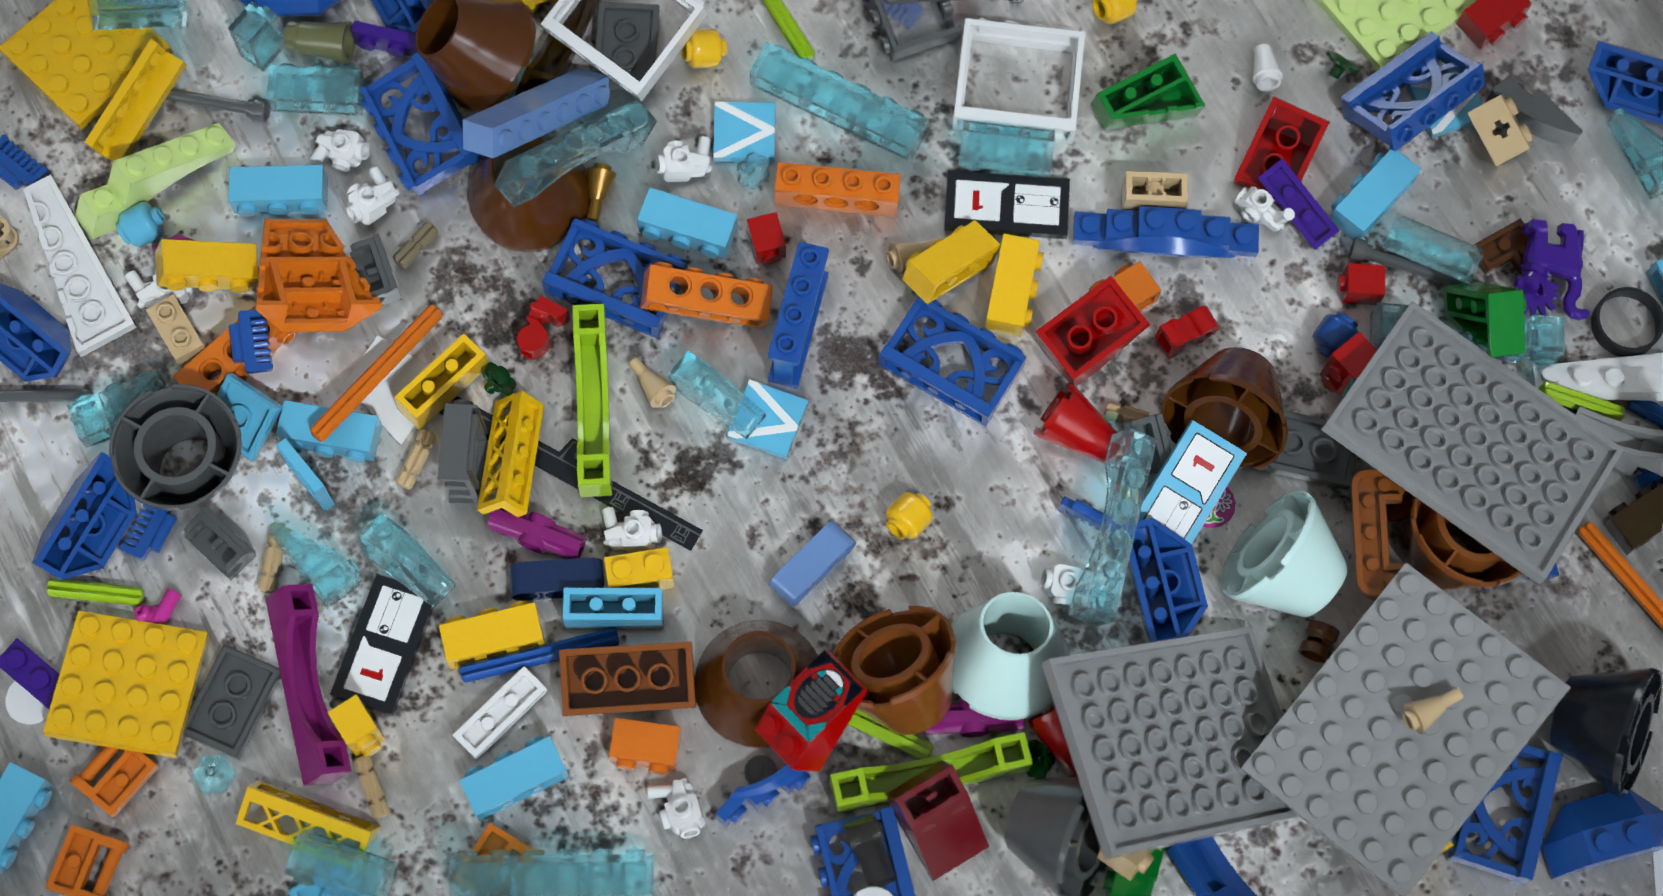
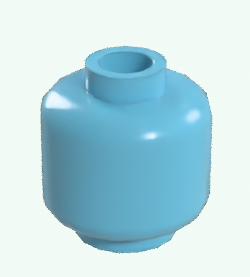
M142 201L119 214V222L116 223V228L120 237L127 245L132 244L135 247H143L163 235V224L166 223V219L158 206L152 207L149 203Z

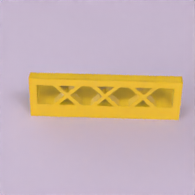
M150 39L84 143L111 162L130 155L187 67V64L166 52L159 43Z
M519 391L495 401L477 511L483 515L500 508L516 517L526 515L528 511L544 404L524 391ZM511 407L510 412L504 419L505 410ZM506 434L505 440L500 445V440ZM501 460H502V463H501L500 468H499V469L497 470V472L495 473L496 467L498 466V464H499V463L501 462ZM497 488L496 498L490 500L491 495Z
M259 780L247 786L235 823L358 870L362 868L370 842L377 838L380 829L378 824ZM252 802L263 806L269 819L260 823L248 819L247 816ZM273 810H275V811H277V812H280V813L277 814V815H275L274 812H273ZM284 815L294 818L299 830L292 834L283 832L277 819ZM271 822L273 827L267 826L265 824ZM304 822L310 823L311 825L306 827ZM316 826L325 829L330 842L322 846L314 843L308 830ZM334 833L339 834V835H342V836L336 838V836H335ZM302 834L304 839L297 837V835ZM346 838L361 842L356 858L345 855L339 842ZM332 845L334 850L329 849L327 847Z

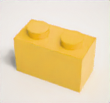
M668 547L604 557L608 588H662V590L675 588Z
M357 694L327 712L347 746L357 758L374 755L382 748L381 744L386 742L385 737Z

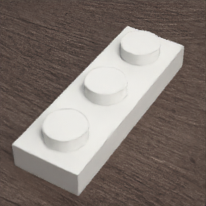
M523 666L453 734V737L478 760L548 692L547 688Z

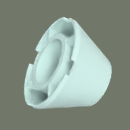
M1295 490L1281 496L1264 509L1268 515L1256 527L1252 524L1247 527L1226 560L1220 583L1225 586L1223 593L1231 599L1301 617H1309L1324 608L1339 591L1346 578L1348 564L1314 498L1304 490Z
M1019 592L1003 593L970 608L952 623L951 627L956 640L952 692L954 694L957 693L963 700L969 703V708L991 718L1019 720L1042 713L1054 702L1041 663L1050 658L1069 656L1070 652L1064 636L1047 608L1039 600ZM995 633L1014 634L1027 641L1034 651L1024 654L1009 653L994 645L988 636Z

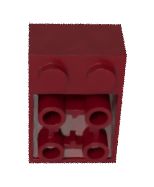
M941 760L885 794L932 881H935L989 847L970 797L952 764Z

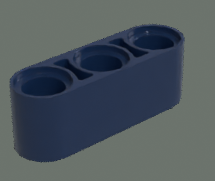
M599 558L528 561L510 565V597L513 600L563 598L564 588H604L603 560Z

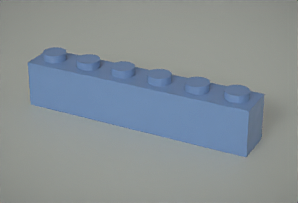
M578 68L464 118L463 149L495 158L609 105V76Z

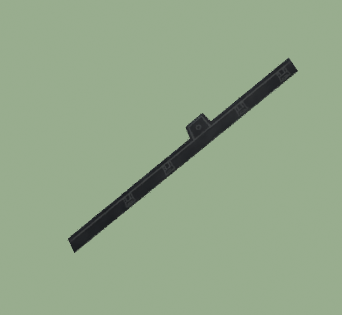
M456 396L450 403H453V404H454V401H455V400H464V399H462V398ZM444 408L439 412V414H441V415H443V416H444ZM479 408L489 435H486L487 440H489L493 415ZM506 434L500 440V445L505 440ZM572 438L560 452L538 441L535 466L578 489L577 440ZM612 481V496L593 497L626 516H630V512L633 510L648 512L653 522L661 525L662 536L690 551L703 532L702 529Z

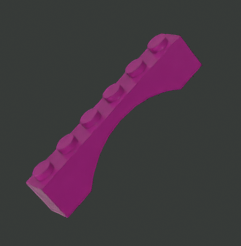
M313 584L283 585L265 600L303 786L332 784L352 772L346 742L327 713L328 711L319 686L316 667V631L319 613Z

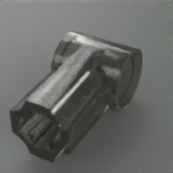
M873 813L843 824L853 853L856 852L867 885H874L894 877L893 867L882 843L884 838L875 814Z

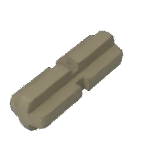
M425 222L411 236L412 240H407L393 255L394 262L401 268L406 269L421 254L419 251L421 249L425 250L438 236L437 228L430 222Z

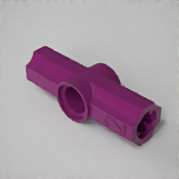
M500 508L490 513L487 523L488 530L517 540L518 544L536 553H544L545 551L563 559L581 558L587 541L586 536L556 525V522L551 518L536 512L516 517Z
M963 700L957 704H951L945 717L935 726L924 731V734H959L961 737H982L992 732H1018L1024 729V719L1001 720L991 718L969 708L970 704Z

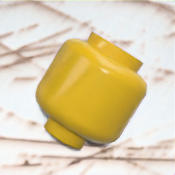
M1137 0L1092 1V9L1095 16L1107 24H1116L1130 18L1135 14L1137 8Z
M696 29L680 50L683 61H687L691 68H715L720 64L722 57L727 54V43L725 38H721L716 29Z
M910 492L902 493L886 510V526L888 530L901 540L917 538L933 520L930 501L921 493L916 495Z

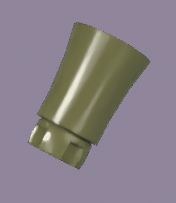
M351 21L337 23L288 22L283 37L285 49L287 51L299 52L302 55L317 56L349 64L355 50V42L351 33L353 23Z

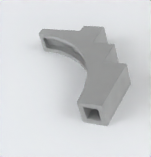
M1579 406L1574 413L1577 417L1624 449L1614 466L1615 469L1631 476L1639 467L1663 477V431L1627 424Z

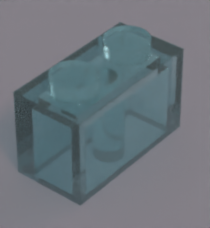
M251 1L228 27V30L240 56L264 72L285 48L282 35L283 30L276 21L277 15L270 8L264 5L259 7Z

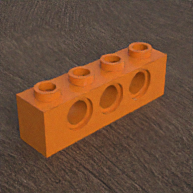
M778 162L775 182V205L897 217L901 174Z
M656 262L654 265L650 264L644 272L640 309L762 329L769 322L773 285L764 284V281L758 278L739 280L734 279V276L729 273L710 275L704 274L703 270L699 268L688 267L685 270L673 268V265L669 263ZM670 283L679 284L683 289V294L673 293L670 289ZM700 289H709L713 294V300L705 299ZM731 293L739 294L743 298L744 305L734 303Z
M268 320L264 325L252 326H267L268 330H270L268 339L254 342L269 341V347L255 348V350L269 348L271 353L256 357H272L274 351L281 345L289 344L296 337L297 333L281 332ZM228 328L174 374L173 378L177 384L197 386L217 395L227 374L233 373L244 381L247 380L249 374L245 371V363H233ZM221 371V375L217 379L208 380L212 372Z

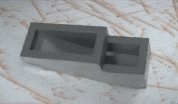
M1510 75L1491 90L1485 101L1486 103L1501 94H1504L1506 99L1511 97L1519 110V113L1515 116L1520 126L1526 124L1532 135L1552 143L1571 147L1583 132L1541 89L1530 95Z

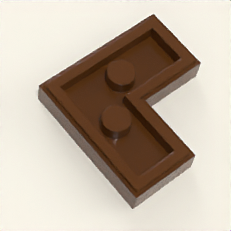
M1521 218L1470 246L1468 252L1484 275L1509 261L1517 272L1521 274L1520 265H1523L1522 260L1528 237L1522 234V226L1525 223Z

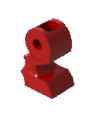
M540 296L536 302L531 303L529 315L526 317L527 326L523 327L517 335L519 350L525 358L534 360L546 354L551 343L543 325L551 323L557 328L564 326L571 320L568 309L543 296Z
M1205 305L1194 309L1187 315L1183 314L1179 319L1172 318L1160 325L1155 339L1170 360L1181 353L1188 342L1191 341L1196 345L1204 342L1205 339L1220 329V325Z

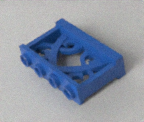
M1431 31L1341 97L1344 119L1351 124L1357 123L1388 144L1390 149L1397 151L1484 87L1483 64L1480 62L1475 63L1441 42L1440 36ZM1442 61L1446 65L1439 67L1437 62ZM1457 71V72H1459V73H1461V74H1459V75L1457 76V74H1455V73H1448V72ZM1432 81L1428 98L1399 102L1400 89L1407 84L1415 85ZM1370 111L1378 113L1377 117L1371 114ZM1387 115H1391L1392 124L1390 126L1383 122Z
M417 52L411 56V60L368 86L364 85L360 90L364 96L361 100L363 107L370 116H374L377 122L374 124V128L382 140H386L389 146L386 149L389 158L394 165H399L402 171L399 174L401 182L408 191L412 189L421 196L426 193V190L470 164L475 165L480 162L483 157L480 154L463 149V118L451 95ZM420 73L407 89L401 85L404 81ZM395 89L403 94L401 99L395 96H388L392 100V106L389 108L382 106V95L389 90ZM427 93L431 96L427 104H421L416 100L417 96L423 100V96ZM412 105L423 112H435L438 110L440 112V115L431 125L429 133L430 142L419 141L404 135L406 120ZM393 117V123L391 125L388 118ZM441 127H447L448 133L445 136L439 134L441 142H438V130ZM404 148L411 150L408 156ZM460 151L459 154L442 163L441 154ZM429 154H432L434 156L432 169L423 175L416 173L415 162L420 159L423 160L422 167L425 168L429 163Z
M574 218L549 271L546 272L542 280V284L546 294L573 305L604 304L607 319L658 339L669 313L657 311L656 315L649 313L650 310L640 309L644 272L650 264L654 265L656 262L669 263L673 265V268L685 270L688 267L684 260L677 255H664L657 252L653 246L647 243L640 242L637 244L628 240L624 234L618 231H611L610 233L600 229L599 225L591 220L584 219L581 221ZM581 240H587L596 245L595 249L591 251L583 247L584 255L587 258L585 261L578 258L574 251L575 245ZM568 258H570L577 266L565 278L561 277ZM625 261L632 270L638 286L622 287L611 296L605 295L603 279L595 269L607 264ZM587 274L591 275L597 282L596 286L592 289L584 286L585 282L591 281L586 276ZM670 283L671 291L678 294L681 286L677 283ZM626 294H639V297L631 295L633 299L631 304L622 302V297Z
M805 242L798 243L768 353V358L773 360L768 383L799 389L829 272L824 271L829 254V249L826 247Z
M917 296L914 304L879 355V366L987 427L992 419L993 414L1023 369L1026 361V356L1023 355L1019 347L1011 343L1004 344L997 340L991 331L985 328H976L963 315L957 312L952 314L943 309L937 300L926 304L919 296ZM922 317H926L936 323L934 329H928L924 323L923 332L926 336L924 339L918 336L914 327L915 322ZM908 332L915 344L911 345L903 353H900L896 349ZM951 344H963L971 359L973 372L960 370L951 373L946 378L938 375L940 361L933 348ZM924 352L929 355L933 362L929 368L920 364L921 360H927V357L922 354ZM992 358H997L1007 364L1008 370L1005 375L997 378L985 376V371L995 372L999 369V367L991 365L990 360ZM960 378L974 380V383L965 380V383H967L965 389L956 385V381ZM985 384L999 386L989 403L982 400Z
M1529 745L1523 747L1510 764V771H1504L1486 794L1487 796L1497 788L1510 783L1511 794L1515 802L1521 808L1528 811L1527 817L1512 819L1498 830L1492 822L1482 799L1473 811L1477 822L1470 823L1471 813L1452 837L1451 842L1454 846L1448 849L1447 860L1511 879L1512 882L1521 885L1533 881L1563 754L1551 750L1548 752ZM1517 756L1539 762V767L1518 769ZM1518 781H1522L1521 790L1526 786L1531 788L1532 795L1530 798L1522 797L1519 792ZM1511 827L1519 828L1522 833L1520 840L1515 839L1512 833L1509 835L1508 840L1505 838V835ZM1475 833L1478 835L1479 841L1475 846L1482 845L1489 839L1492 843L1491 847L1484 854H1473L1466 845L1468 834ZM1499 850L1505 856L1515 861V866H1508L1490 860V858Z
M892 807L839 821L815 825V835H811L810 840L814 855H821L823 867L818 868L822 888L829 887L830 896H854L847 889L852 873L862 859L871 869L878 873L894 874L895 881L889 883L883 889L894 896H915ZM881 822L882 829L874 832L863 841L854 830V828ZM844 833L855 841L857 847L852 851L848 844L839 842L843 846L844 851L840 855H835L832 853L829 843L834 835ZM873 850V854L876 857L878 852L883 851L887 855V861L884 864H877L868 852ZM832 864L843 866L837 882L835 881Z

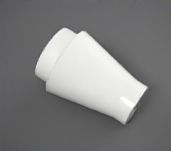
M1268 44L1256 46L1253 49V83L1261 91L1274 90L1280 86L1283 74L1272 53L1271 46Z

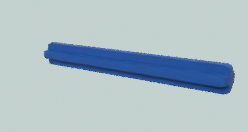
M610 628L461 664L459 671L462 681L467 683L517 671L523 666L529 668L560 660L559 650L618 646L620 641L616 628Z

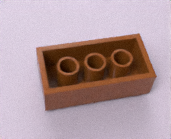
M692 641L559 650L563 716L696 708Z

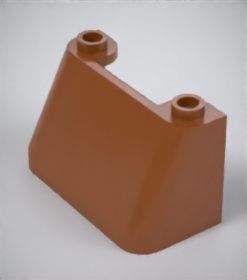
M1377 469L1360 471L1352 479L1351 503L1356 584L1363 596L1375 602L1405 564L1390 563L1387 522L1401 521L1409 516L1412 508V494Z

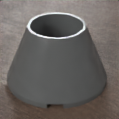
M174 384L168 388L154 392L150 390L144 393L122 412L111 434L109 455L111 456L113 473L117 481L135 500L156 509L183 510L208 501L228 484L239 464L242 437L234 414L217 395L197 386ZM189 439H199L208 442L207 452L203 461L192 472L179 477L160 475L162 460L174 445Z
M1078 776L1031 779L1020 788L1012 802L1006 821V846L1057 896H1089L1095 889V886L1090 884L1097 872L1105 873L1108 865L1097 858L1101 847Z

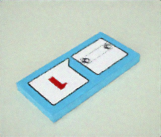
M1190 420L1128 523L1154 518L1161 525L1192 544L1247 453L1194 420Z

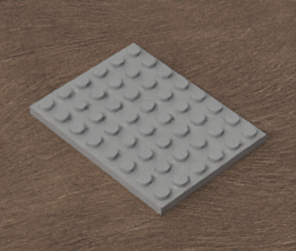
M1413 301L1403 312L1321 429L1538 585L1542 584L1548 577L1624 451L1615 442L1495 358L1490 357L1485 351Z
M1405 563L1240 770L1399 896H1407L1571 687L1409 564ZM1455 687L1459 688L1462 692L1463 699L1446 708V711L1424 733L1420 734L1416 730L1411 731L1404 723L1402 718L1404 704L1441 696Z
M1252 627L1050 658L1041 663L1104 860L1300 818L1240 770L1282 718V713Z

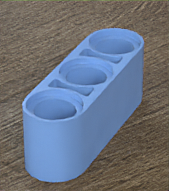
M832 520L774 575L768 585L791 607H794L851 552L857 542Z

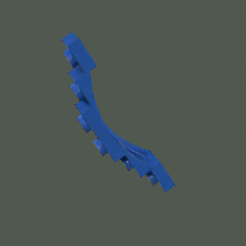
M1139 206L1138 211L1107 209L1106 213L1075 211L1073 245L1094 246L1097 249L1174 257H1257L1259 253V224L1230 222V217L1201 215L1202 210Z
M786 764L780 770L759 782L737 788L715 813L716 820L725 827L731 822L736 825L747 813L748 809L745 807L747 803L757 811L763 805L768 808L779 796L778 788H782L789 795L794 789L797 791L802 790L812 777L808 774L810 771L792 770Z
M1213 837L1176 844L1167 850L1196 896H1257L1229 863Z

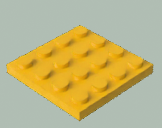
M54 0L0 45V52L80 130L106 109L150 39L159 43L166 52L171 54L173 51L122 0Z
M78 611L43 729L44 736L177 758L209 639L208 632Z

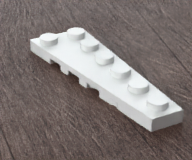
M50 174L23 188L35 227L38 231L42 249L49 264L51 276L57 288L60 303L63 306L75 349L80 357L137 328L52 175Z
M1663 353L1532 366L1530 374L1532 385L1539 389L1544 381H1549L1604 400L1663 401Z

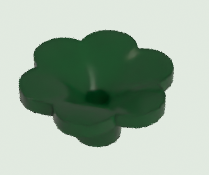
M1329 50L1325 53L1334 64L1329 72L1332 77L1339 79L1344 71L1359 73L1360 69L1357 68V65L1342 55Z
M493 362L486 364L482 372L484 379L488 381L484 385L485 391L491 395L495 392H501L505 396L512 395L513 389L516 388V382L510 377L508 370L503 366H497Z
M1030 740L1028 747L1033 764L1030 771L1026 772V774L1030 778H1046L1047 772L1055 764V757L1049 752V748L1045 743H1040L1038 740Z

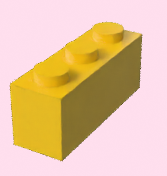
M976 220L966 226L960 225L950 236L943 240L941 238L937 239L922 253H914L906 262L907 267L902 280L926 304H929L993 264L1001 244Z
M1003 234L985 329L1021 337L1023 327H1030L1033 309H1028L1027 306L1029 298L1035 299L1038 281L1033 280L1034 270H1041L1044 256L1043 252H1038L1039 240Z
M161 239L155 251L157 286L167 287L169 290L177 291L185 288H199L200 291L211 292L217 289H230L234 293H244L252 290L259 278L256 244Z
M462 334L394 396L397 410L420 431L445 407V403H450L483 372L487 364L486 354L465 334Z
M518 601L512 603L510 608L497 611L496 608L485 609L478 612V616L465 619V616H455L447 619L446 624L439 625L446 662L451 670L459 668L461 664L545 644L535 602Z

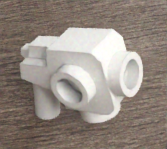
M337 129L336 132L326 131L325 134H319L315 140L319 145L305 165H320L324 158L327 157L332 160V167L348 172L350 167L359 166L362 160H366L369 157L370 145L358 132Z
M705 136L700 137L697 151L690 152L689 146H684L682 141L675 140L667 143L662 154L656 155L655 158L657 174L662 173L663 179L667 182L690 181L691 177H704L705 173H710L712 167L709 165L710 157H708L711 139Z
M373 167L369 171V175L375 185L370 187L367 183L362 186L356 183L347 191L348 206L345 208V211L354 223L361 221L365 225H370L386 214L387 207L396 202L399 190L394 189L391 181L387 182L380 167Z
M1244 187L1234 201L1239 205L1238 211L1247 222L1259 225L1264 224L1274 232L1279 229L1283 230L1285 227L1284 223L1295 217V212L1291 208L1280 210L1273 203V196L1264 189L1256 187L1247 189Z
M156 269L154 271L155 274L152 275L154 281L147 283L142 281L135 270L125 275V279L139 298L137 305L140 309L144 307L148 309L173 294L181 305L189 300L188 293L194 292L193 288L175 291L169 290L167 287H158Z
M607 507L602 510L606 531H604L606 540L603 543L606 547L634 553L655 549V544L662 541L661 525L655 524L649 517L648 512L633 510L630 512V516H625L624 522L618 523L613 507Z
M1063 564L1053 565L1049 570L1044 569L1041 577V588L1046 589L1048 597H1053V604L1072 606L1073 600L1082 598L1085 599L1087 617L1100 615L1096 589H1099L1098 582L1100 577H1095L1093 572L1083 571L1080 567Z
M686 778L673 780V784L648 785V798H667L668 803L664 804L665 809L660 811L665 830L672 828L673 832L681 835L682 838H692L700 833V828H703L706 822L700 801L694 792L692 784L688 783Z

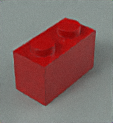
M1477 0L1463 10L1456 25L1479 49H1482L1489 43L1493 46L1505 36L1506 30L1510 27L1517 29L1527 20L1528 16L1526 13L1532 3L1529 0Z

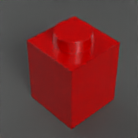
M777 212L747 219V233L756 264L764 263L770 265L785 258L786 243Z
M1348 263L1343 273L1339 274L1337 278V292H1342V303L1379 305L1386 294L1385 265Z

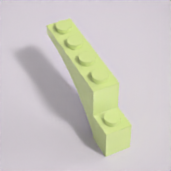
M218 122L113 161L108 184L80 194L75 218L91 239L116 231V223L119 222V214L139 202H148L159 192L187 174L218 158L233 153L236 144Z

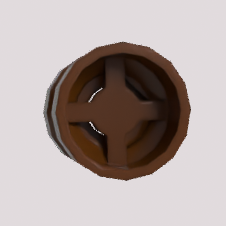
M1310 620L1306 628L1307 638L1301 642L1298 652L1309 660L1325 664L1332 655L1331 646L1337 642L1340 632L1336 627L1328 623Z

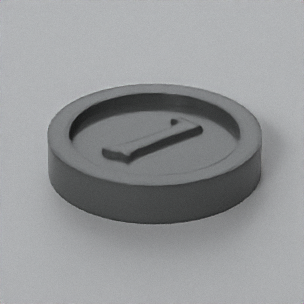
M764 755L752 757L746 763L744 769L745 779L749 785L777 772L774 761Z

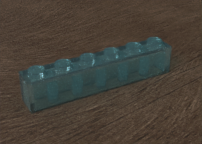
M766 42L749 71L750 85L910 162L928 133L929 119L925 118L921 112L899 106L890 97L878 96L872 93L865 85L853 84L845 80L838 72H828L818 67L815 62L808 58L801 59L791 54L788 49L781 45L774 46Z
M574 849L559 850L558 855H545L544 850H526L524 855H511L509 850L490 851V856H477V851L460 850L456 852V856H450L449 896L654 895L653 854H645L644 849L625 850V855H612V850L610 849L592 850V855H578V850Z

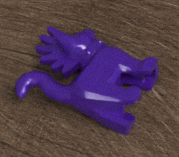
M1531 219L1522 226V234L1527 236L1528 240L1523 255V265H1520L1521 274L1513 280L1514 288L1522 289L1527 306L1524 315L1529 308V316L1533 319L1538 309L1541 318H1544L1546 316V307L1550 311L1555 309L1551 299L1557 300L1559 298V295L1554 291L1559 290L1560 286L1546 279L1550 276L1565 280L1568 283V289L1563 298V311L1570 319L1577 321L1587 318L1590 311L1579 309L1575 304L1582 291L1581 272L1583 268L1584 230L1577 231L1574 224L1562 223L1557 226L1556 233L1561 239L1560 245L1548 243L1547 222L1545 220Z

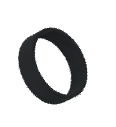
M1621 287L1607 293L1596 305L1591 316V329L1600 346L1611 354L1620 357L1642 355L1654 346L1663 333V311L1659 303L1647 292L1633 287ZM1616 297H1628L1642 303L1650 311L1655 322V335L1652 342L1643 347L1629 348L1612 341L1604 332L1600 322V310L1603 303Z

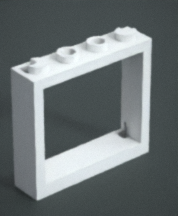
M558 0L541 25L547 33L600 72L609 76L611 80L642 102L705 19L707 12L702 6L705 3L702 0H673L691 13V15L640 82L562 25L581 0Z
M981 17L980 20L965 18L952 130L1073 143L1077 122L1085 32L1073 31L1070 28H1048L1042 24L1029 26L1020 25L1014 21L994 22ZM971 41L1072 53L1066 118L964 107Z

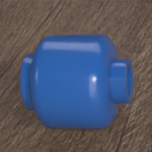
M1339 311L1336 314L1325 315L1312 335L1314 342L1318 344L1315 350L1329 359L1334 351L1359 332L1356 329L1358 324Z

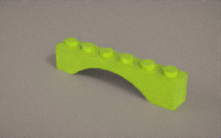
M604 304L572 305L577 392L578 489L580 497L612 496L607 319Z
M1025 732L994 738L961 750L925 759L892 765L862 767L830 774V786L836 812L838 814L888 803L889 800L885 795L886 793L941 760L953 765L964 786L1029 772L1033 763Z

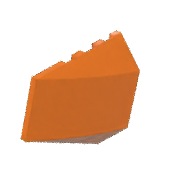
M326 219L264 220L255 310L281 332H345L380 310L382 303L378 297H373L369 291V283L365 277L361 278L355 270L356 263L352 257L346 256L343 251L344 245Z

